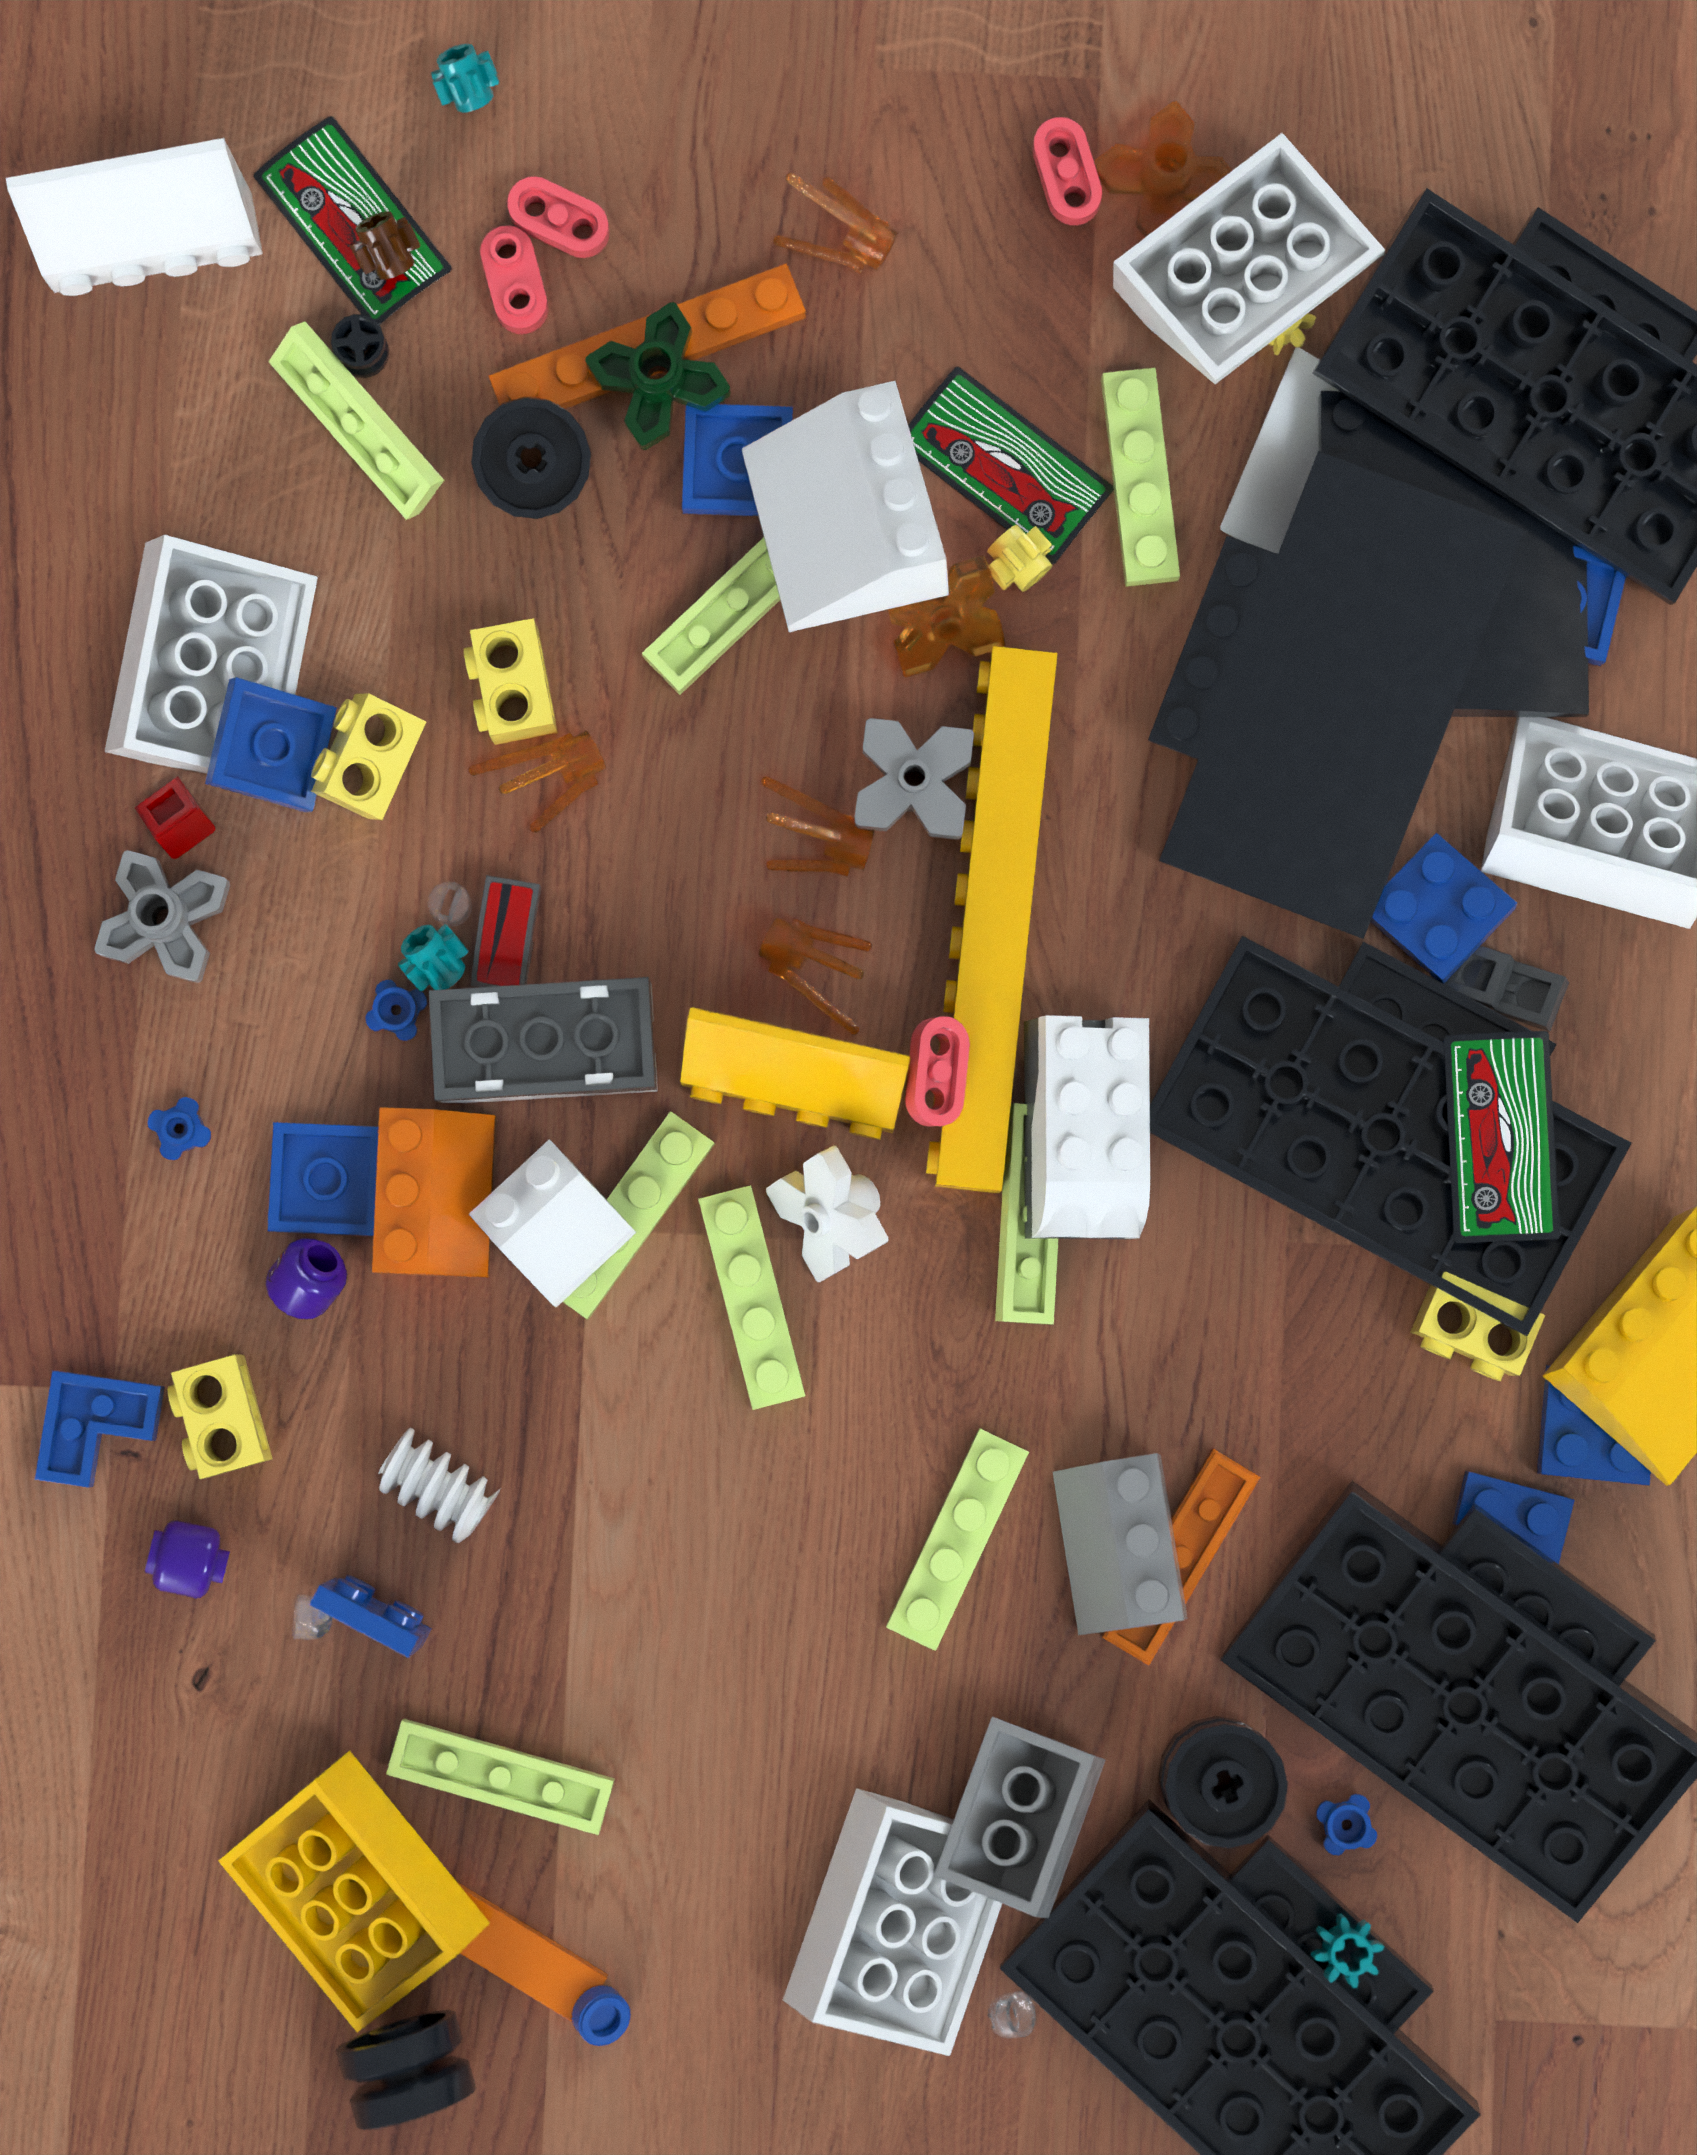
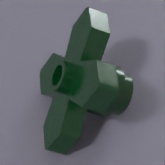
M674 302L668 303L647 317L644 342L636 349L609 341L585 358L588 369L602 390L633 393L624 422L642 450L651 448L670 435L673 401L707 412L731 395L728 382L714 362L683 360L692 335V328ZM663 371L667 373L662 378L650 379L654 372Z

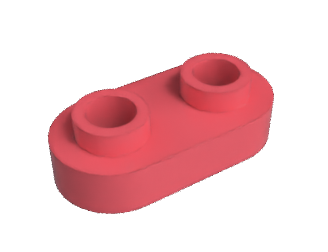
M1065 117L1049 119L1038 128L1033 143V157L1051 213L1058 221L1072 226L1082 225L1094 218L1099 210L1102 199V187L1084 130L1077 122ZM1054 144H1062L1067 147L1069 152L1063 157H1057L1050 152L1049 148ZM1070 193H1076L1083 198L1084 202L1080 206L1073 207L1066 203L1065 197Z
M541 177L524 178L518 181L509 192L507 206L511 220L517 228L526 234L578 258L595 256L606 246L610 235L608 219L604 210L593 201ZM533 203H541L545 206L544 212L539 216H530L526 213V210ZM586 225L592 228L593 232L590 237L579 239L574 236L576 228Z
M514 226L497 227L485 236L480 249L481 260L494 309L499 322L505 329L516 334H528L540 328L548 315V301L534 248L529 236L521 229ZM504 245H512L516 248V253L511 258L504 259L497 255L498 250ZM517 295H525L530 301L525 308L516 309L511 306L512 299Z
M947 1016L928 1018L917 1025L911 1037L905 1103L910 1116L923 1126L948 1125L959 1117L964 1106L970 1042L966 1029L954 1018ZM933 1036H936L940 1042V1050L937 1054L930 1047ZM928 1090L935 1097V1103L931 1109L925 1103V1095Z

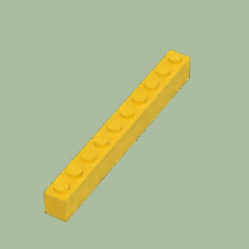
M993 646L990 662L980 661L977 693L987 694L985 715L974 714L972 731L974 732L973 746L981 747L979 768L969 767L965 796V799L975 800L973 821L964 820L960 843V852L970 853L968 874H957L954 905L964 906L962 927L952 926L949 947V959L959 960L957 981L946 980L943 1012L953 1013V1018L959 1021L966 1029L970 1047L962 1112L955 1121L941 1126L940 1142L929 1141L926 1173L936 1174L935 1187L1000 1193L1002 1191L1058 653Z

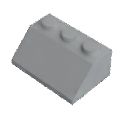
M1157 1453L1053 1471L1078 1635L1188 1619L1161 1455Z
M991 1717L934 1876L1032 1916L1049 1918L1106 1760L1001 1719Z

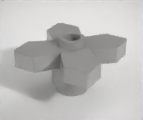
M869 718L865 725L863 754L885 776L858 792L855 826L859 829L887 832L908 811L915 813L929 837L960 839L963 834L966 804L944 782L970 766L974 732L970 729L942 726L917 750L899 721ZM909 772H918L924 775L925 779L918 786H910L905 782L904 775Z
M125 851L122 855L115 881L130 901L128 910L102 921L94 948L95 952L102 957L129 964L155 946L166 974L200 983L205 973L210 952L191 925L223 912L230 889V882L222 876L195 870L170 888L159 860L133 851ZM163 909H169L166 919L157 925V914Z

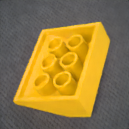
M690 1007L680 1082L682 1086L692 1088L690 1097L697 1100L722 1104L723 1095L744 1100L743 1109L750 1112L774 1116L776 1107L796 1111V1121L800 1123L827 1128L829 1119L849 1123L850 1134L880 1140L882 1131L889 1133L894 1131L910 1056Z
M1697 1206L1674 1216L1543 1375L1545 1379L1666 1486L1673 1483L1697 1453Z
M348 1751L218 1860L356 2032H359L455 1958L490 1924L351 1751Z

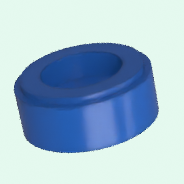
M604 1985L595 1986L585 1991L577 1999L572 2010V2022L575 2029L586 2042L595 2046L608 2045L619 2039L626 2031L631 2016L629 2005L616 1989Z

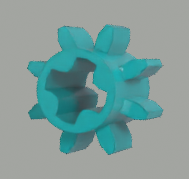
M460 44L447 49L438 56L436 62L439 70L431 72V77L441 105L444 106L453 101L457 111L471 112L485 106L492 100L493 93L490 87L498 85L500 82L488 51L477 55L473 45Z
M444 924L438 931L432 925H423L413 930L404 939L401 945V952L406 958L402 959L398 966L420 992L426 989L428 985L434 990H446L462 977L465 971V963L460 958L469 952L448 925Z
M1337 1914L1336 1927L1329 1931L1325 1928L1317 1927L1316 1931L1323 1938L1322 1949L1312 1951L1311 1956L1316 1961H1328L1330 1963L1324 1973V1977L1329 1982L1335 1981L1339 1974L1342 1973L1346 1976L1348 1983L1353 1988H1357L1359 1975L1366 1971L1374 1975L1379 1973L1376 1966L1372 1964L1373 1953L1382 1951L1384 1945L1376 1940L1367 1941L1365 1939L1370 1931L1371 1924L1364 1919L1358 1922L1353 1929L1349 1927V1922L1345 1916ZM1345 1939L1351 1940L1359 1947V1950L1351 1952V1962L1348 1963L1336 1955L1337 1951L1344 1949Z

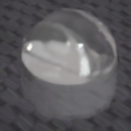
M443 882L434 887L430 892L428 909L432 917L440 924L457 926L466 921L471 914L472 899L462 885L456 882ZM451 889L456 891L449 914L446 916L440 914L447 891Z
M297 1595L292 1627L293 1639H320L330 1630L333 1617L309 1605L313 1596Z
M1024 1992L1005 1993L996 1997L991 2002L987 2011L988 2017H991L992 2021L991 2028L1000 2037L1008 2039L1026 2037L1034 2030L1036 2024L1035 2007L1030 1997ZM1011 2008L1013 2009V2013H1014V2016H1015V2017H1013V2018H1010V2009H1011Z

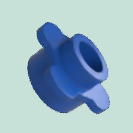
M392 980L381 981L375 989L377 996L374 999L372 1010L368 1011L365 1017L368 1027L373 1031L384 1029L393 1032L402 1041L411 1040L418 1031L415 1023L419 1012L427 1006L426 995L418 989L407 991L397 987L396 983ZM399 1005L401 1007L399 1015L392 1014L391 1009L393 1006Z
M180 1098L176 1106L166 1111L154 1110L148 1117V1127L157 1133L161 1142L160 1153L166 1159L177 1160L181 1157L183 1151L192 1150L196 1146L203 1148L210 1142L211 1131L208 1127L204 1126L203 1120L197 1114L199 1105L192 1098ZM179 1123L184 1126V1131L181 1134L175 1132V1126Z
M1352 1794L1347 1801L1335 1804L1331 1801H1323L1317 1807L1316 1817L1323 1823L1326 1834L1323 1846L1330 1854L1341 1855L1345 1849L1370 1848L1376 1842L1377 1832L1371 1827V1821L1367 1815L1370 1803L1363 1795ZM1345 1819L1350 1820L1352 1823L1351 1828L1348 1830L1343 1829L1341 1826Z

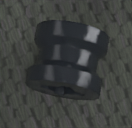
M353 314L344 317L336 324L331 335L333 352L354 377L369 378L377 375L384 369L389 360V346L381 327L374 319L366 315ZM369 345H371L372 347L369 348L368 352L365 353L364 357V351L368 348Z

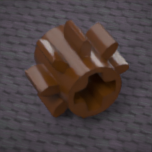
M380 212L366 218L355 228L360 240L351 243L350 248L365 274L375 270L379 279L386 280L403 274L414 265L415 260L410 251L420 248L421 245L406 217L395 221L391 212Z

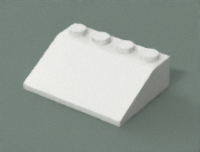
M1281 133L1116 259L1113 263V288L1151 331L1210 381L1217 384L1383 256L1385 249L1287 137Z
M224 138L6 178L7 189L41 275L54 293L60 292L67 296L82 295L90 292L94 285L110 282L118 286H131L143 282L145 276L164 272L169 276H185L197 271V266L218 263L220 266L225 267L239 266L247 263L251 256L263 254L252 193Z
M895 381L841 393L742 448L746 470L789 632L949 595L946 556Z
M163 535L146 542L105 752L157 765L207 773L229 679L237 677L295 695L318 577L168 535Z
M1517 717L1487 832L1481 872L1690 929L1697 918V759L1546 717Z
M856 1788L783 1998L784 2002L814 2023L950 2056L1002 1903L934 1876L954 1819L900 1800Z

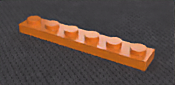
M787 263L677 304L692 328V335L683 360L699 359L805 319L806 310ZM648 316L489 375L499 405L522 397L549 399L567 409L612 392L601 389L588 369L585 358L609 341L636 349L644 342L646 319ZM663 371L654 372L651 376L662 373Z

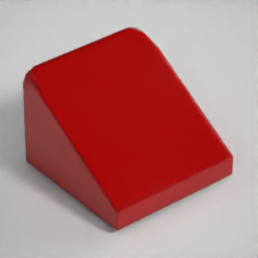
M178 776L135 807V810L155 840L172 859L181 857L216 830L210 818Z

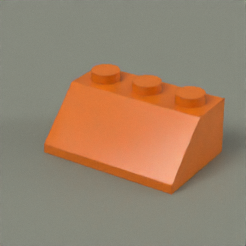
M379 1107L373 1273L489 1278L490 1238L472 1219L469 1213L493 1191L495 1115L436 1109Z

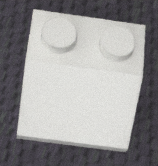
M550 1139L469 1213L493 1243L555 1307L560 1305L637 1233Z

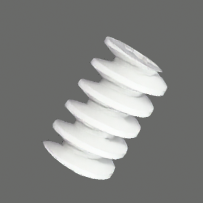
M410 1427L394 1446L380 1468L378 1474L382 1473L383 1475L379 1491L387 1494L400 1485L398 1504L406 1506L418 1497L416 1516L423 1519L434 1510H437L434 1528L441 1531L455 1522L452 1540L460 1543L470 1536L500 1492V1489L490 1497H485L484 1492L487 1478L484 1476L470 1486L467 1485L466 1479L469 1466L466 1464L453 1473L448 1472L451 1454L445 1452L434 1461L429 1459L433 1442L429 1439L416 1449L411 1447L415 1430Z

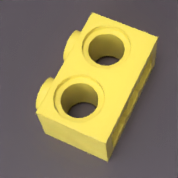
M534 618L470 630L473 646L463 648L469 679L479 678L482 699L473 700L479 732L489 731V736L494 745L558 733L539 631ZM507 645L518 650V657L510 667L500 669L490 664L491 654L498 647ZM518 697L528 702V709L521 719L507 721L500 717V708L506 700Z
M369 693L355 694L352 700L346 699L334 720L333 727L338 730L330 750L324 748L313 766L311 777L316 779V782L311 792L367 819L383 820L426 721ZM373 715L378 716L385 726L384 737L376 745L370 743L365 735V724ZM351 764L359 767L363 775L362 786L354 794L349 793L345 789L342 781L345 769Z
M1443 1271L1441 1275L1443 1279L1521 1321L1528 1310V1307ZM1430 1285L1410 1332L1423 1337L1420 1345L1421 1348L1447 1359H1451L1455 1351L1473 1359L1470 1367L1471 1370L1491 1379L1501 1381L1504 1373L1509 1376L1521 1375L1545 1315L1540 1313L1528 1336H1524L1448 1293ZM1447 1302L1455 1304L1462 1313V1324L1452 1334L1445 1332L1439 1326L1437 1320L1439 1309ZM1497 1324L1505 1326L1512 1335L1511 1348L1501 1356L1494 1353L1488 1344L1489 1332Z
M235 1354L171 1373L174 1385L167 1388L168 1398L175 1417L183 1416L188 1438L182 1439V1449L190 1471L197 1469L199 1478L204 1479L272 1460L244 1355ZM207 1376L216 1378L222 1387L221 1399L213 1407L205 1406L199 1400L197 1394L199 1383ZM222 1428L229 1430L235 1436L237 1442L236 1451L228 1460L217 1457L212 1449L213 1436Z

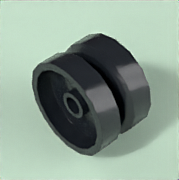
M522 397L501 404L484 419L473 440L471 465L478 487L494 506L514 517L539 519L560 513L578 498L589 477L591 452L584 429L567 409L549 399ZM538 448L542 458L540 464L536 467L525 466L521 461L523 449Z
M1213 1716L1193 1721L1173 1736L1161 1757L1158 1780L1163 1802L1183 1830L1206 1845L1233 1848L1251 1844L1273 1828L1285 1808L1288 1781L1283 1760L1265 1737L1240 1720ZM1220 1771H1225L1230 1776L1229 1784L1223 1789L1214 1788L1218 1784L1216 1774Z
M434 2011L397 2020L356 2036L336 2049L343 2078L358 2083L367 2082L360 2086L349 2100L357 2128L369 2130L398 2125L445 2109L474 2093L476 2085L469 2060L455 2056L445 2057L453 2052L463 2039L455 2011Z

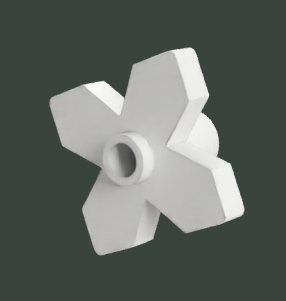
M832 1146L804 1162V1175L794 1171L766 1188V1193L780 1218L800 1225L804 1229L802 1257L817 1282H821L849 1266V1254L859 1259L888 1242V1236L875 1215L880 1208V1196L876 1186L864 1175H852L836 1146Z

